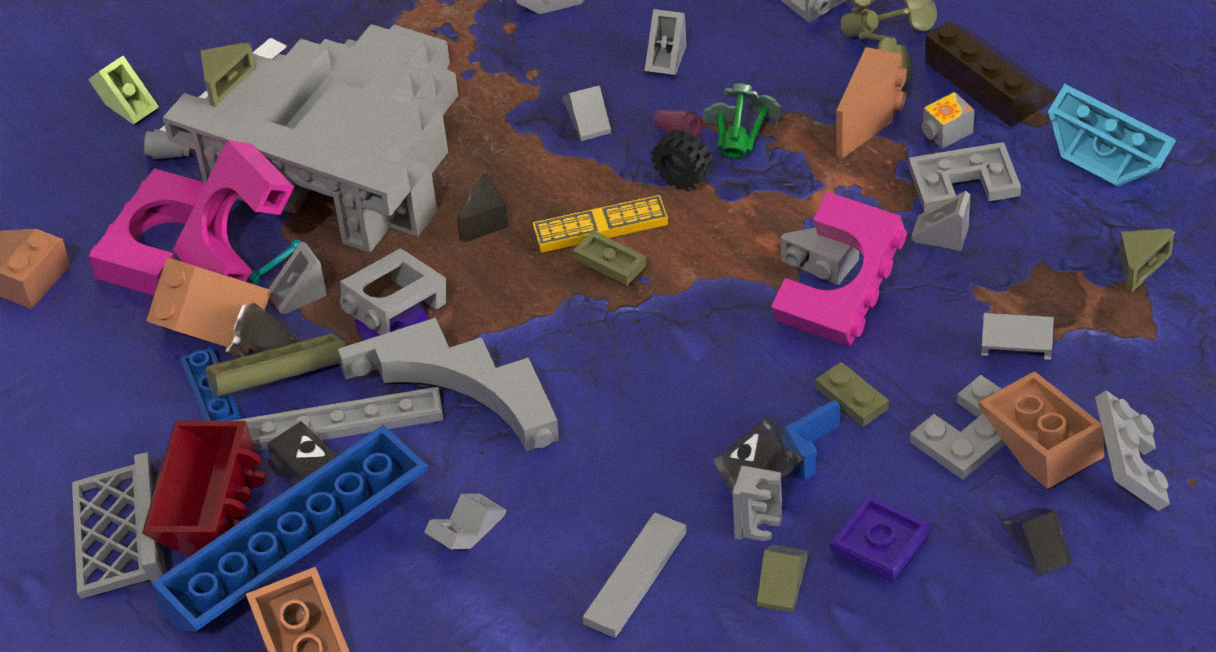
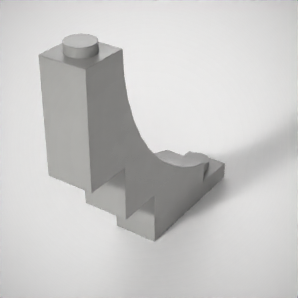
M433 318L338 349L341 370L345 380L356 376H363L378 369L384 383L414 382L445 387L468 395L497 413L519 437L526 451L544 448L553 442L559 441L558 420L529 358L495 368L482 337L449 348L437 319Z

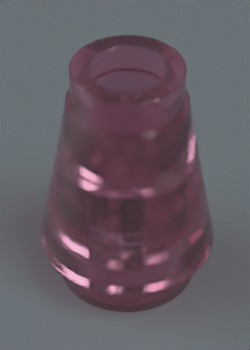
M659 109L655 113L653 120L655 127L667 133L673 129L676 131L683 129L685 134L687 131L693 133L695 139L697 136H700L703 127L702 118L697 116L694 111Z

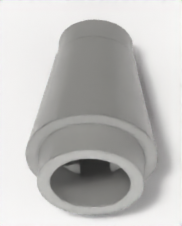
M154 129V132L146 131L144 156L152 157V160L183 156L190 157L191 148L168 141L166 131Z

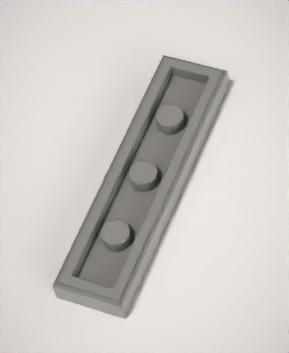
M654 512L583 615V625L616 638L686 535V525Z

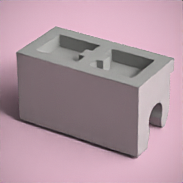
M984 313L981 356H988L989 349L1044 352V360H1051L1054 317Z
M741 466L733 490L735 539L742 540L743 537L760 541L772 539V532L762 531L757 527L760 524H768L769 526H780L782 493L780 472Z

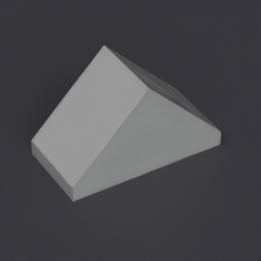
M653 9L645 71L676 75L687 46L685 13Z
M600 85L563 96V102L581 141L611 134V127Z
M964 191L918 215L911 239L916 243L961 251L969 229L970 194Z
M300 242L269 287V290H271L269 298L281 314L290 313L327 296L321 263L304 242Z

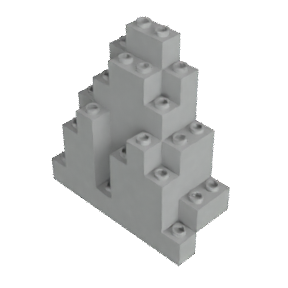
M371 24L357 41L348 39L345 44L324 39L321 44L300 38L286 56L278 53L274 59L253 54L256 69L216 107L210 105L208 96L204 99L184 93L163 117L168 141L196 150L203 182H207L227 140L251 143L290 183L333 197L342 243L371 253L390 227L418 237L438 212L432 173L448 153L443 115L458 97L456 74L446 70L450 65L447 41L397 25H393L390 29H385Z

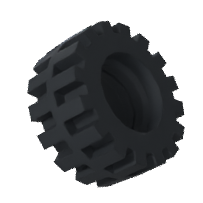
M673 129L654 147L651 152L653 155L651 162L655 163L653 168L655 171L660 172V178L668 180L667 184L670 186L674 184L676 189L679 190L684 188L685 191H690L691 188L695 189L712 170L713 162L711 159L713 157L711 153H707L709 148L706 144L702 145L700 143L702 140L698 136L695 139L693 133L687 131L685 134L683 129H678L677 131Z

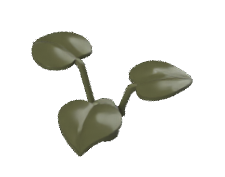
M851 0L858 7L852 8V12L842 16L841 29L844 35L848 38L859 36L860 40L866 38L880 41L878 50L903 54L902 68L907 69L904 86L907 85L912 76V63L907 49L903 45H897L894 37L873 34L872 32L878 27L879 21L908 14L909 23L913 30L918 32L928 31L934 26L937 19L935 2L933 0H904L907 8L877 15L874 11L865 9L875 0Z

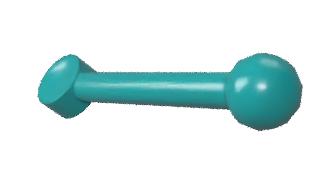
M293 240L291 247L258 271H251L248 277L249 283L254 285L260 283L262 280L261 276L290 256L302 241Z

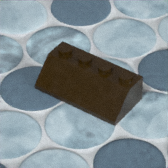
M947 21L926 34L925 63L1010 127L1047 106L1058 95L1057 92L971 29L952 21Z

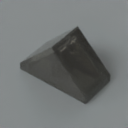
M482 174L457 216L460 241L468 242L509 227L506 204L489 175Z
M1034 507L1003 519L1004 527L1038 577L1071 564V557L1055 510Z

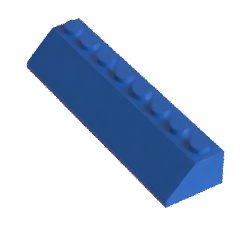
M382 425L152 582L159 610L180 631L196 632L245 598L247 593L258 589L428 470V465L389 429Z

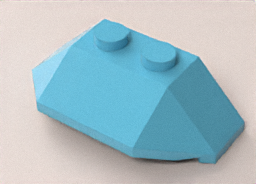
M1066 84L1063 85L1048 110L1061 157L1117 187L1160 169L1176 142L1174 138Z

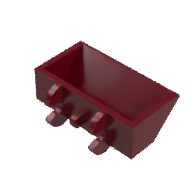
M176 420L174 422L142 534L190 557L239 524L241 521L237 520V518L247 516L248 508L241 501L251 499L252 490L250 488H257L264 484L266 472L250 470V467L260 466L261 458L254 452L255 445L246 421Z

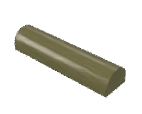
M330 333L210 365L205 368L208 385L214 397H219L340 364L338 349L345 347L346 344L339 337Z

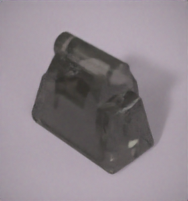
M249 303L244 304L233 328L235 338L227 347L225 353L232 359H237L249 355L242 349L245 345L255 353L300 342V340L259 305Z

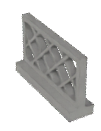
M148 452L134 455L135 464L72 482L77 594L81 599L149 579L151 582H154L167 573L165 545L142 534L160 473ZM133 477V482L124 492L115 489L122 480ZM94 488L101 489L90 502L83 499L84 491ZM110 494L117 497V501L108 511L99 507ZM127 503L135 506V509L125 520L117 516ZM93 513L102 516L92 529L84 526V523ZM111 521L120 525L110 538L101 535ZM129 530L136 533V538L128 547L119 544L120 540ZM95 540L104 544L93 557L86 554V550ZM114 549L122 554L110 567L102 561ZM131 558L138 561V570L128 573L120 572ZM96 568L105 572L99 581L87 584V579Z

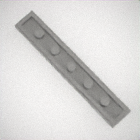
M433 387L233 421H246L255 445V451L300 444L302 435H308L315 442L373 432L382 425L387 429L442 421L444 419L439 388Z

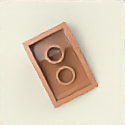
M865 47L836 110V157L843 159L890 125L897 111L903 110L906 92H902V87L907 75V69L902 68L903 54Z
M39 229L0 231V297L32 309L70 267L63 239Z
M167 257L146 321L251 354L271 290Z
M1035 371L978 402L983 414L1024 470L1047 489L1104 458V434L1101 423Z
M316 566L246 594L267 652H349Z

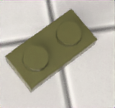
M593 230L573 250L574 260L626 286L647 266L645 255Z
M842 362L815 379L816 389L830 401L836 400L840 404V409L862 427L889 409V400Z

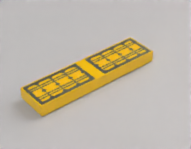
M660 195L533 222V229L540 252L544 253L578 245L592 230L607 238L667 226L668 216Z

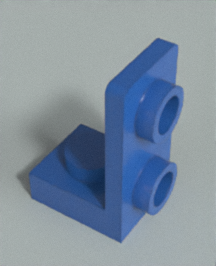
M833 400L824 406H819L812 413L796 422L787 424L779 431V454L804 481L816 474L817 451L812 442L840 426V404Z

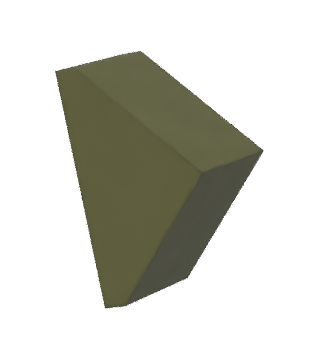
M245 42L200 50L210 105L216 107L256 69L251 44Z
M1171 229L1121 232L1119 259L1126 290L1132 293L1172 255L1175 231Z
M774 544L764 550L757 607L794 612L809 550Z

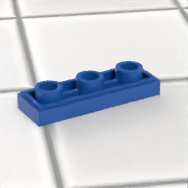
M210 347L180 357L183 370L203 420L233 421L241 419L231 393L214 397L209 388L205 368L219 363L213 348Z

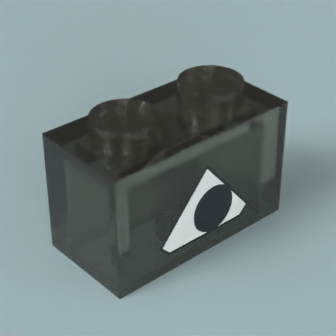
M767 416L717 457L714 463L729 490L733 493L741 466L780 472L782 478L789 474L804 459L787 429Z
M302 421L267 443L270 454L268 459L270 468L278 477L283 475L289 481L290 487H293L338 456Z

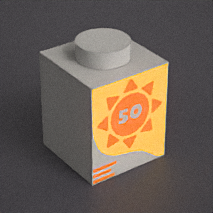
M953 92L924 107L923 132L928 139L933 140L942 149L973 133L974 109L957 93Z

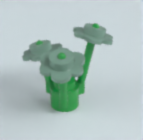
M743 82L735 83L732 88H725L724 95L737 97L736 107L719 102L703 110V122L707 124L715 123L718 126L719 138L717 148L721 149V153L724 156L735 159L744 158L747 152L751 153L753 151L755 138L765 118L780 119L782 117V106L773 97L768 95H760L759 97L758 92L751 91L752 86ZM747 98L751 101L749 108L753 112L759 113L749 136L746 134L747 130L740 126L744 99ZM733 122V126H729L728 130L725 131V123Z

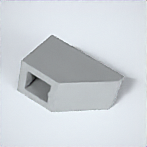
M816 228L784 233L780 238L781 261L836 285L842 282L859 261V251L856 248L818 235Z

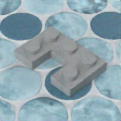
M1004 142L909 158V170L924 212L956 196L952 183L976 179L981 180L988 202L1021 196V185Z
M982 375L978 376L957 394V403L978 417L960 432L933 414L910 433V443L964 480L1005 445V442L983 414L978 404L980 400L1001 390V388Z
M1107 390L1095 397L1114 480L1151 507L1160 511L1170 505L1166 490L1168 489V482L1161 471L1154 470L1145 464L1139 453L1141 452L1143 455H1146L1156 449L1152 434L1154 433L1152 422L1146 415H1140L1134 411L1124 399H1118Z

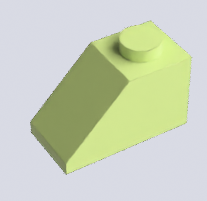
M121 56L88 79L105 105L132 124L137 123L159 107L124 56Z

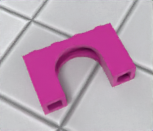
M227 140L172 251L182 262L246 282L252 270L232 249L227 236V219L231 206L240 196L255 212L280 215L294 186L253 144Z
M154 168L147 179L142 181L132 199L124 205L123 211L114 223L109 225L99 243L91 249L89 261L95 279L154 296L166 258L175 259L171 252L143 245L137 242V240L146 230L158 224L167 222L186 224L206 183Z
M826 191L813 218L818 235L850 245L860 251L864 256L862 268L851 283L835 290H819L785 278L771 309L778 322L851 347L855 337H860L864 330L866 322L864 317L869 307L873 308L879 297L878 287L882 279H886L889 276L893 266V255L896 249L900 250L904 245L907 231L904 229L900 215Z

